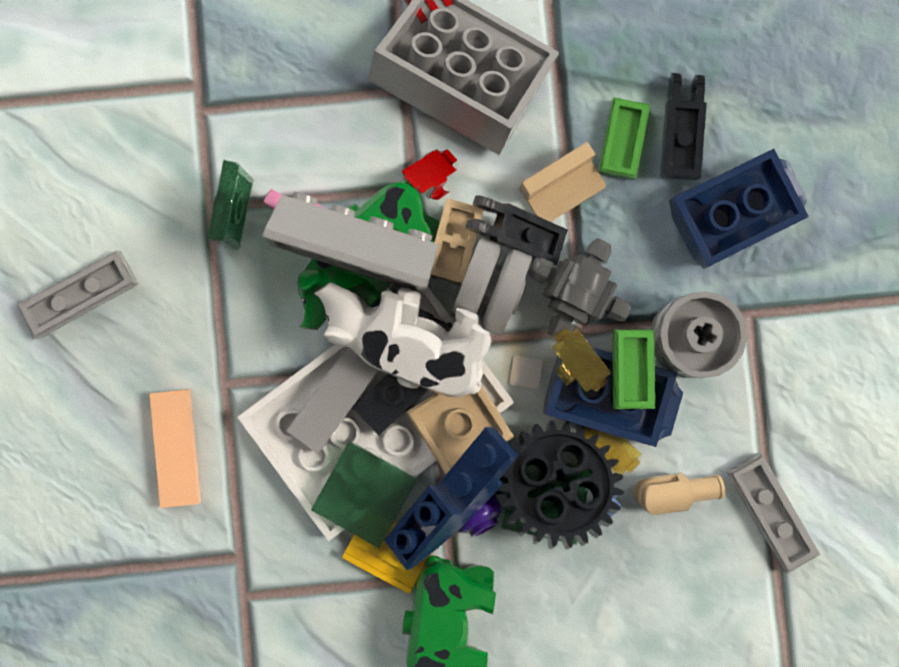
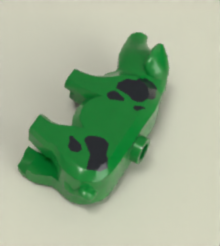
M406 179L401 180L399 183L395 182L385 186L360 208L356 204L349 207V209L355 211L354 218L370 222L371 217L384 219L394 224L392 230L408 234L409 229L418 230L431 235V242H435L440 222L423 212L420 195ZM312 259L304 271L299 274L297 280L298 292L304 308V318L300 327L318 330L327 320L324 304L315 292L328 283H333L357 294L370 307L381 298L382 292L391 284Z
M430 555L425 559L424 567L421 569L416 581L412 611L405 610L402 634L409 635L406 667H487L488 652L466 644L468 638V619L465 611L483 610L493 614L496 592L493 590L494 571L492 569L476 564L460 567L448 559Z

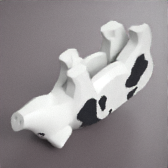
M328 283L315 292L325 307L328 327L324 337L335 345L347 346L371 367L397 377V381L401 385L408 388H418L420 386L438 394L454 398L476 394L481 389L483 357L488 352L491 337L488 331H485L478 325L477 314L463 308H457L456 321L452 329L447 332L432 320L418 317L421 294L406 287H401L398 290V294L383 291L381 304L378 307L368 306L357 294L333 283Z

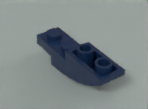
M485 427L440 483L428 485L384 539L406 570L415 567L445 543L478 512L503 484L499 480L500 477L519 455L494 427Z

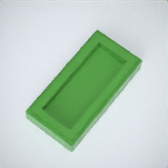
M613 97L598 166L599 174L629 180L636 179L651 104Z
M612 330L613 408L655 409L654 330Z

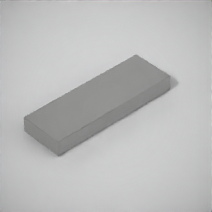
M116 250L18 304L17 307L33 337L41 339L139 285L122 252Z
M347 347L289 426L287 432L319 454L379 370L368 365L354 351Z
M758 453L726 471L784 572L788 574L821 555L763 454Z

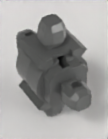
M599 238L589 244L584 253L587 257L577 254L571 260L565 258L563 261L558 262L556 268L553 267V262L543 258H535L527 272L532 279L540 284L548 283L542 295L551 299L547 308L558 314L556 317L553 316L547 328V335L561 342L567 339L574 329V326L571 325L572 322L583 325L587 323L588 319L592 321L595 319L600 320L604 312V317L614 321H625L631 310V306L618 296L612 298L617 284L609 281L612 272L601 266L602 263L606 264L609 259L611 245Z

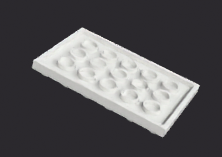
M427 286L424 292L420 293V309L433 314V317L441 321L454 324L453 319ZM333 345L237 417L328 542L437 461L407 413H404L382 436H378L352 408L319 454L287 432L289 426L347 348V346ZM483 361L482 386L498 412L501 413L512 405L514 401ZM379 370V372L376 374L374 379L368 385V387L363 392L358 401L355 403V405L377 383H379L387 375V373ZM428 390L410 409L433 396L436 392Z

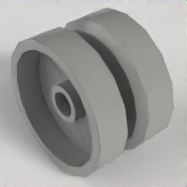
M480 237L450 317L456 319L457 308H463L477 314L480 303L486 304L487 308L481 322L484 330L502 336L511 314L515 313L527 282L525 277L532 256L513 249L507 254L502 269H495L494 267L501 251L500 245Z
M707 291L680 296L663 305L654 317L651 330H654L655 356L659 363L667 370L677 372V375L687 378L714 377L730 370L743 355L748 338L745 319L737 306L724 296ZM694 329H696L700 333L699 341L698 336L694 334Z

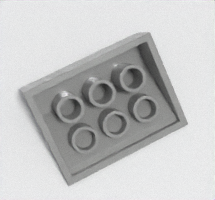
M412 0L375 49L368 80L500 155L560 52L468 0H452L453 5L446 7L442 0H434L438 6V9L434 11L430 10L425 0ZM420 8L428 19L422 24L416 16Z

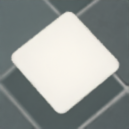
M515 355L513 357L509 383L515 386L538 389L543 360Z

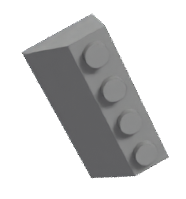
M294 192L292 197L281 195L262 236L271 246L396 286L406 287L419 293H423L426 289L439 245L431 242V235L414 229H409L408 234L392 230L393 223L377 217H371L370 222L354 218L355 211L340 205L333 204L331 210L317 206V199L302 193Z

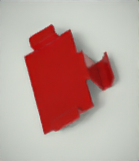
M435 149L401 172L405 175V179L414 188H417L421 194L434 186L435 188L430 197L433 200H439L450 192L445 191L443 186L448 180L447 177L457 171L452 166L457 159L448 149L444 150L442 154L438 149Z

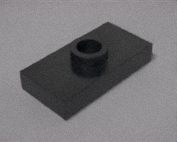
M387 374L353 409L378 436H382L428 389L420 386L418 388L405 387L397 381V377Z

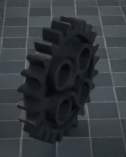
M550 420L547 424L546 432H544L537 423L532 428V437L525 431H522L518 436L521 445L512 441L509 444L519 456L499 479L504 481L505 484L501 485L496 494L507 496V499L499 508L500 510L512 509L513 514L507 521L508 524L520 521L523 524L519 532L520 536H523L529 530L533 531V544L535 545L543 537H547L548 547L553 549L556 547L558 540L561 539L565 550H569L573 547L575 537L577 542L584 546L588 543L587 532L594 538L601 536L602 531L599 524L609 527L613 523L607 512L617 513L621 509L617 503L612 501V499L620 498L624 495L623 490L614 487L615 483L624 478L623 475L612 473L611 470L619 460H607L604 455L611 447L606 445L598 448L596 446L599 438L597 433L589 439L585 438V426H581L576 433L571 432L569 421L564 423L561 430H557L554 421ZM567 451L574 454L578 462L577 467L566 466L561 460V452ZM535 465L540 468L543 475L542 480L536 482L529 479L525 474V466ZM585 470L591 473L589 477L570 482L564 489L556 487L532 499L527 495L528 492L548 487L555 479L558 482H562ZM578 487L590 490L593 495L592 504H584L578 499L576 493ZM542 501H551L556 505L558 509L557 518L550 519L543 515L540 508Z

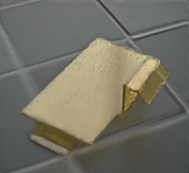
M566 328L554 337L557 344L552 348L563 361L562 365L556 368L555 371L566 385L573 382L574 378H576L587 392L591 388L597 391L608 382L605 377L611 374L610 370L578 328L572 332Z
M585 427V438L589 439L597 433L599 438L596 446L598 448L606 445L611 447L604 456L607 460H619L613 467L617 473L623 475L626 470L631 473L640 464L638 458L642 453L626 439Z

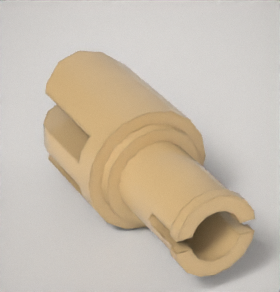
M674 473L639 480L634 486L633 494L635 500L651 515L688 511L693 502L723 499L725 496V486L722 477L718 474L688 479L683 473Z

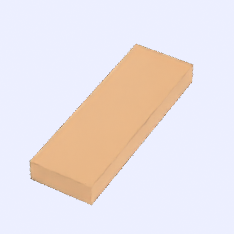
M191 389L149 393L160 508L199 504L202 501Z

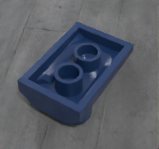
M774 148L669 200L672 219L690 255L703 269L809 217L804 208L807 198L787 160L778 157Z
M566 339L556 357L545 395L543 414L657 447L659 440L672 434L684 392L677 384V372L655 366V409H614L613 353Z

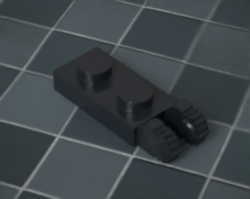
M671 73L668 86V101L665 105L660 178L698 181L702 173L707 102H704L706 79L703 75H695L691 83V101L680 100L682 74Z
M475 196L472 205L480 210L497 215L493 226L479 219H469L466 223V229L476 234L490 237L489 240L499 243L501 246L532 256V259L543 258L557 266L568 229L510 203H500L489 197Z

